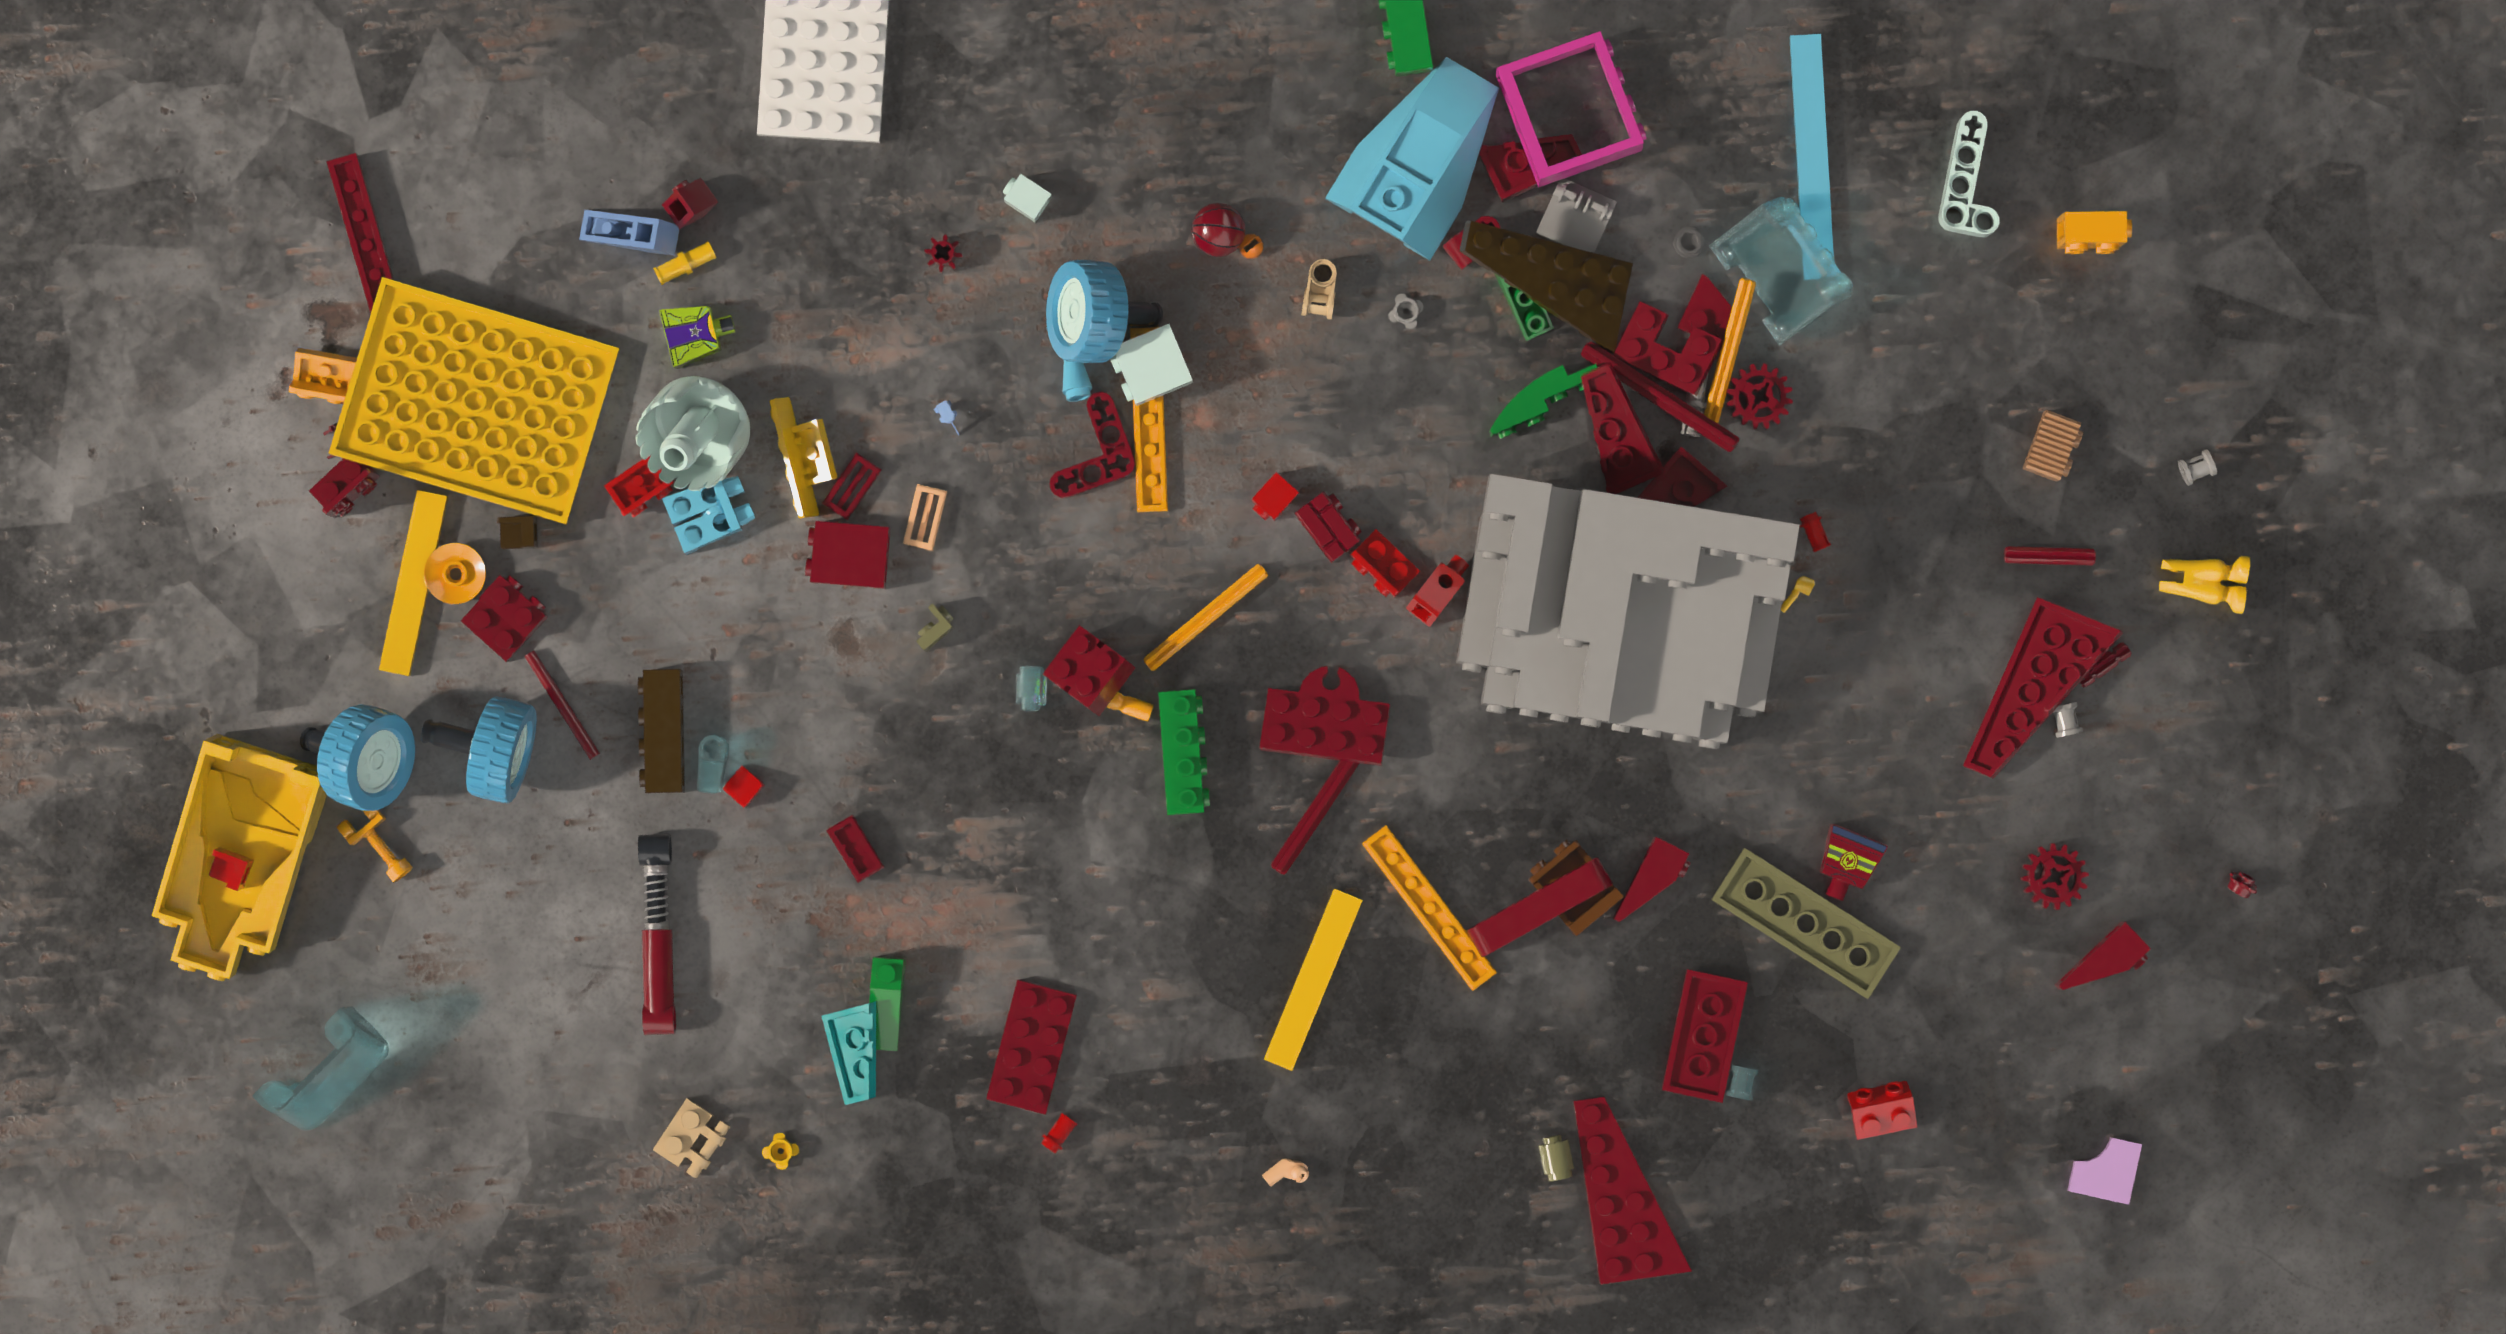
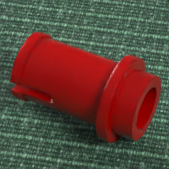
M1816 511L1799 518L1801 521L1799 527L1804 528L1813 553L1832 545L1820 521L1823 518L1818 516Z
M1061 1113L1047 1135L1043 1134L1042 1137L1044 1139L1041 1144L1055 1154L1059 1149L1062 1151V1144L1078 1124Z

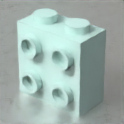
M1170 324L1123 342L1115 356L1110 359L1115 372L1122 371L1126 383L1122 384L1121 387L1127 401L1134 400L1136 406L1193 383Z

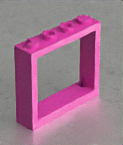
M1601 31L1497 67L1496 79L1538 188L1641 152L1643 149V140H1646L1644 127L1641 122L1636 124L1633 112H1636L1633 99L1630 94L1625 95L1622 88V85L1625 84L1623 73L1619 66L1614 67L1611 59L1614 56L1612 45L1609 39H1603ZM1595 48L1628 132L1629 139L1548 167L1513 76Z

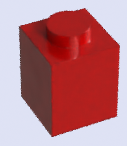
M1275 472L1252 498V502L1256 504L1252 509L1265 521L1269 517L1275 521L1299 495V492L1281 475Z

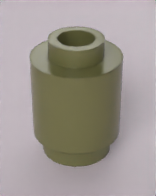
M1561 1135L1543 1138L1544 1144L1538 1145L1544 1175H1548L1549 1181L1573 1177L1571 1169H1574L1568 1139L1562 1140Z

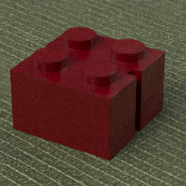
M1079 625L1044 671L1043 675L1097 716H1100L1136 667Z

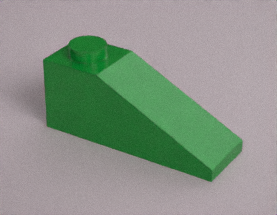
M873 957L869 1003L876 1001V1050L898 1051L906 959Z

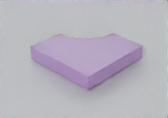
M2110 1137L2106 1148L2097 1157L2087 1161L2073 1162L2067 1191L2129 1205L2142 1144Z

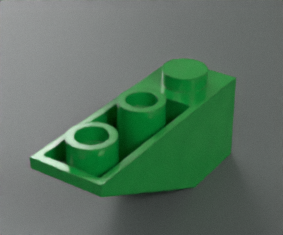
M1495 274L1526 341L1554 329L1547 310L1526 297L1527 295L1519 289L1505 283L1504 279Z

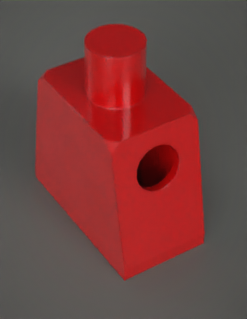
M1454 555L1447 565L1441 562L1413 597L1406 609L1430 627L1464 584L1465 580L1461 576L1467 570L1469 564L1458 555ZM1439 582L1444 583L1447 588L1441 587Z

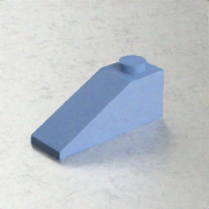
M585 210L579 240L675 256L679 228L676 224L661 219Z

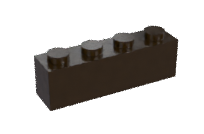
M643 670V677H638V695H643V707L638 709L639 726H644V738H639V756L644 757L645 768L639 770L640 787H645V793L648 794L685 793L683 670Z

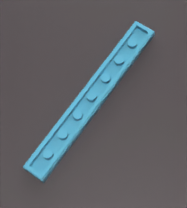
M1821 34L1790 35L1803 281L1834 279L1835 269Z

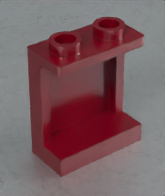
M815 521V528H809L808 546H813L812 558H807L805 576H810V582L814 584L821 583L886 590L891 528Z

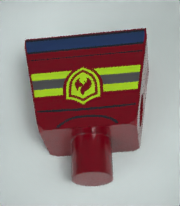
M1831 824L1820 873L1832 877L1826 895L1843 901L1849 885L1863 889L1888 846Z

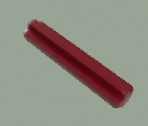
M2008 546L2004 550V560L2006 563L2092 566L2096 561V552L2094 549Z

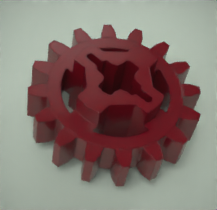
M1765 363L1761 366L1760 370H1757L1756 366L1751 364L1749 373H1746L1743 369L1738 371L1741 377L1740 380L1737 378L1730 380L1735 388L1727 389V395L1733 396V400L1727 402L1726 405L1727 407H1735L1736 410L1731 416L1735 418L1740 415L1742 417L1741 426H1744L1749 421L1752 423V430H1756L1760 423L1767 430L1770 425L1769 421L1772 420L1773 423L1778 425L1781 423L1778 415L1787 416L1789 414L1784 405L1793 403L1792 399L1786 398V394L1790 393L1793 389L1783 385L1788 379L1787 376H1783L1780 379L1776 376L1778 368L1768 372L1767 364ZM1753 377H1765L1759 384L1753 385L1750 382H1746ZM1774 384L1779 391V401L1773 396L1772 387ZM1767 385L1763 396L1767 401H1761L1752 409L1755 403V396L1752 392L1757 393ZM1739 392L1746 398L1747 407L1745 410L1740 404ZM1766 409L1773 412L1765 417H1755L1759 410Z
M2049 843V851L2039 846L2037 847L2038 856L2031 853L2028 854V858L2032 862L2030 865L2022 864V868L2028 871V873L2020 877V880L2028 881L2029 886L2023 891L2024 893H2034L2031 898L2033 903L2041 899L2042 908L2047 909L2051 902L2054 910H2060V902L2070 907L2072 906L2071 897L2078 900L2082 898L2077 891L2079 888L2087 889V885L2081 882V880L2089 876V873L2081 872L2080 868L2086 862L2085 860H2075L2078 855L2076 850L2068 854L2067 845L2062 844L2058 851L2055 843ZM2051 856H2060L2069 863L2064 865L2056 864ZM2040 863L2042 870L2040 876L2035 879V870ZM2051 869L2053 871L2066 870V872L2058 877V884L2056 882L2043 883V881L2051 876ZM2074 874V883L2069 890L2067 883L2069 877ZM2045 888L2053 889L2057 897L2046 896L2040 890Z

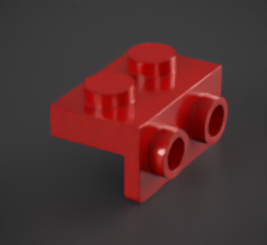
M651 456L646 460L642 459L604 485L623 516L630 513L634 518L648 508L645 504L646 501L654 496L659 501L673 491L670 485L675 480L667 484L659 478L662 469L656 473H652L649 470L648 460Z
M1894 1081L1878 1087L1861 1088L1847 1094L1857 1140L1917 1128L1914 1100L1907 1081Z

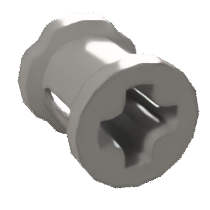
M2207 449L2202 451V455L2185 461L2182 459L2178 461L2179 470L2188 486L2192 485L2194 480L2206 475H2217L2215 462Z
M2077 702L2060 705L2053 711L2058 729L2055 733L2056 738L2083 732V728L2079 727L2075 708L2078 707Z

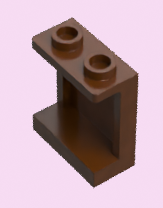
M1566 839L1553 850L1556 854L1554 858L1548 863L1542 859L1529 870L1533 875L1528 880L1536 890L1592 860L1577 840L1570 843ZM1611 885L1558 916L1571 932L1577 936L1624 896L1614 885Z

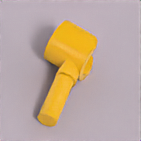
M1806 576L1799 577L1791 594L1781 605V611L1785 613L1798 598L1799 593L1809 596L1815 581Z

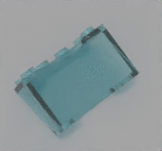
M1778 197L1763 203L1709 245L1726 271L1739 266L1746 278L1756 282V292L1772 313V315L1763 319L1762 322L1779 346L1791 340L1851 297V288L1853 287L1849 277L1841 273L1836 266L1832 253L1828 249L1823 248L1818 241L1815 229L1801 217L1799 207L1795 201L1785 197Z

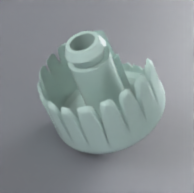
M687 376L670 382L656 395L644 410L637 423L636 430L638 433L635 439L636 444L640 447L642 459L646 460L651 456L648 460L649 470L652 473H656L662 469L659 474L660 480L669 484L676 479L674 483L675 488L683 489L689 485L688 489L690 491H700L704 487L707 489L712 488L719 481L724 480L744 454L750 438V422L743 404L730 389L706 377Z

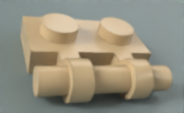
M686 1098L653 1151L678 1167L687 1157L692 1161V1164L686 1172L697 1179L701 1171L708 1168L711 1163L709 1159L718 1146L721 1147L725 1142L726 1138L724 1136L730 1129V1126L720 1120L713 1130L707 1126L713 1114L689 1098ZM700 1134H702L708 1140L698 1153L692 1149V1146Z

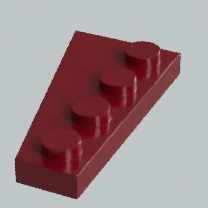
M1611 362L1584 373L1581 379L1589 415L1592 417L1595 442L1598 444L1601 458L1600 464L1606 480L1607 493L1618 494L1663 474L1664 469Z

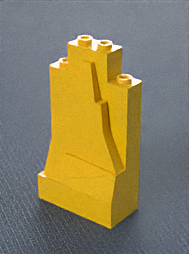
M216 734L203 741L152 912V916L159 918V923L165 926L177 927V925H181L171 956V961L179 963V968L192 972L199 969L208 972L207 976L209 978L225 981L226 978L230 979L236 975L244 946L248 947V952L264 956L265 953L269 954L276 949L307 844L312 842L327 796L319 782L317 765L220 734ZM222 847L254 860L244 889L235 891L226 887L227 883L209 876L215 858L212 855L215 848Z

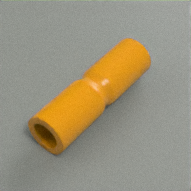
M1117 692L1106 708L1120 710L1124 714L1148 722L1154 704L1131 696H1124L1122 693Z

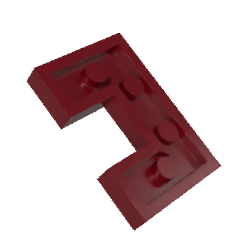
M1640 301L1614 356L1626 364L1697 396L1723 340L1694 327L1681 354L1656 343L1669 315Z

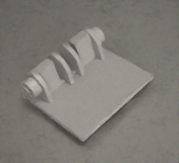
M1565 178L1561 179L1536 233L1562 245L1594 253L1617 201Z

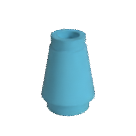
M1064 360L1062 393L1066 395L1067 401L1077 402L1089 399L1091 396L1090 391L1093 388L1084 363Z

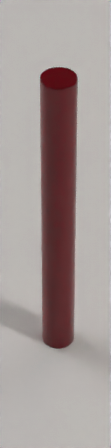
M535 650L525 655L526 661L588 758L591 760L600 754L599 750Z

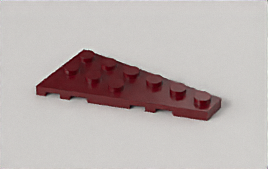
M2037 597L1963 766L1994 779L2118 640L2123 632Z
M1605 1097L1574 1100L1600 1285L1692 1272Z

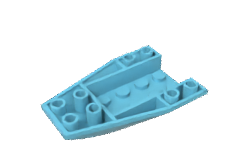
M1446 57L1356 146L1325 199L1350 214H1357L1402 241L1407 248L1431 261L1463 207L1499 87Z

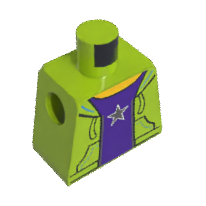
M709 306L659 310L672 365L675 369L683 368L721 351L719 337L736 333L732 316L728 315L714 319L712 308Z

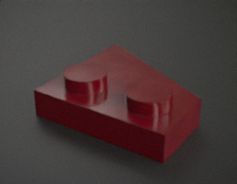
M1701 275L1677 329L1691 334L1693 328L1697 327L1724 340L1732 307L1706 275Z

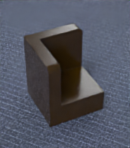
M497 517V524H500V547L502 549L538 548L537 517Z

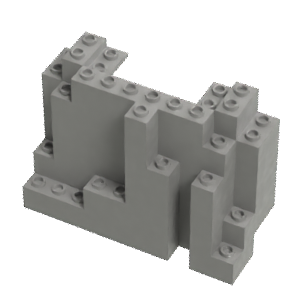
M1490 474L1487 482L1483 513L1479 521L1456 663L1463 664L1462 670L1480 673L1482 667L1486 668L1481 704L1487 705L1486 711L1504 714L1506 709L1518 708L1520 709L1519 715L1538 718V712L1551 714L1550 720L1568 723L1569 717L1581 719L1580 725L1599 728L1601 727V722L1612 724L1611 730L1630 733V727L1643 729L1642 735L1660 738L1661 732L1673 734V740L1687 743H1691L1693 737L1694 740H1700V747L1719 749L1720 744L1728 743L1733 709H1736L1735 715L1751 718L1756 717V713H1761L1765 710L1781 605L1786 596L1790 565L1794 562L1800 525L1586 489L1579 491L1555 487L1550 483Z

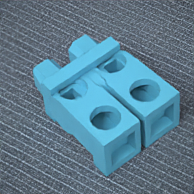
M738 476L719 481L712 488L707 489L704 487L700 491L686 489L662 498L674 526L679 525L674 527L686 555L733 533L742 531L741 526L755 519L750 503L733 508L730 501L731 497L745 492ZM702 515V516L699 517V518H696V519H694V520H691V521H689V522H686L687 520H689V519H691V518H694V517H696V516Z

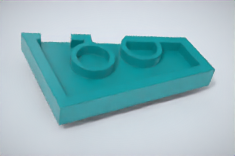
M876 1001L822 1015L844 1104L848 1105L876 1097Z

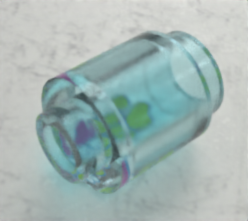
M1019 667V674L1016 675L1015 704L1021 705L1022 711H1040V706L1046 705L1047 677L1043 675V667Z

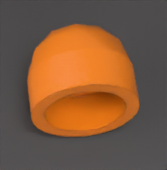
M1256 234L1245 235L1239 247L1240 253L1248 259L1259 257L1263 252L1262 239ZM1256 239L1258 244L1246 252L1244 247Z

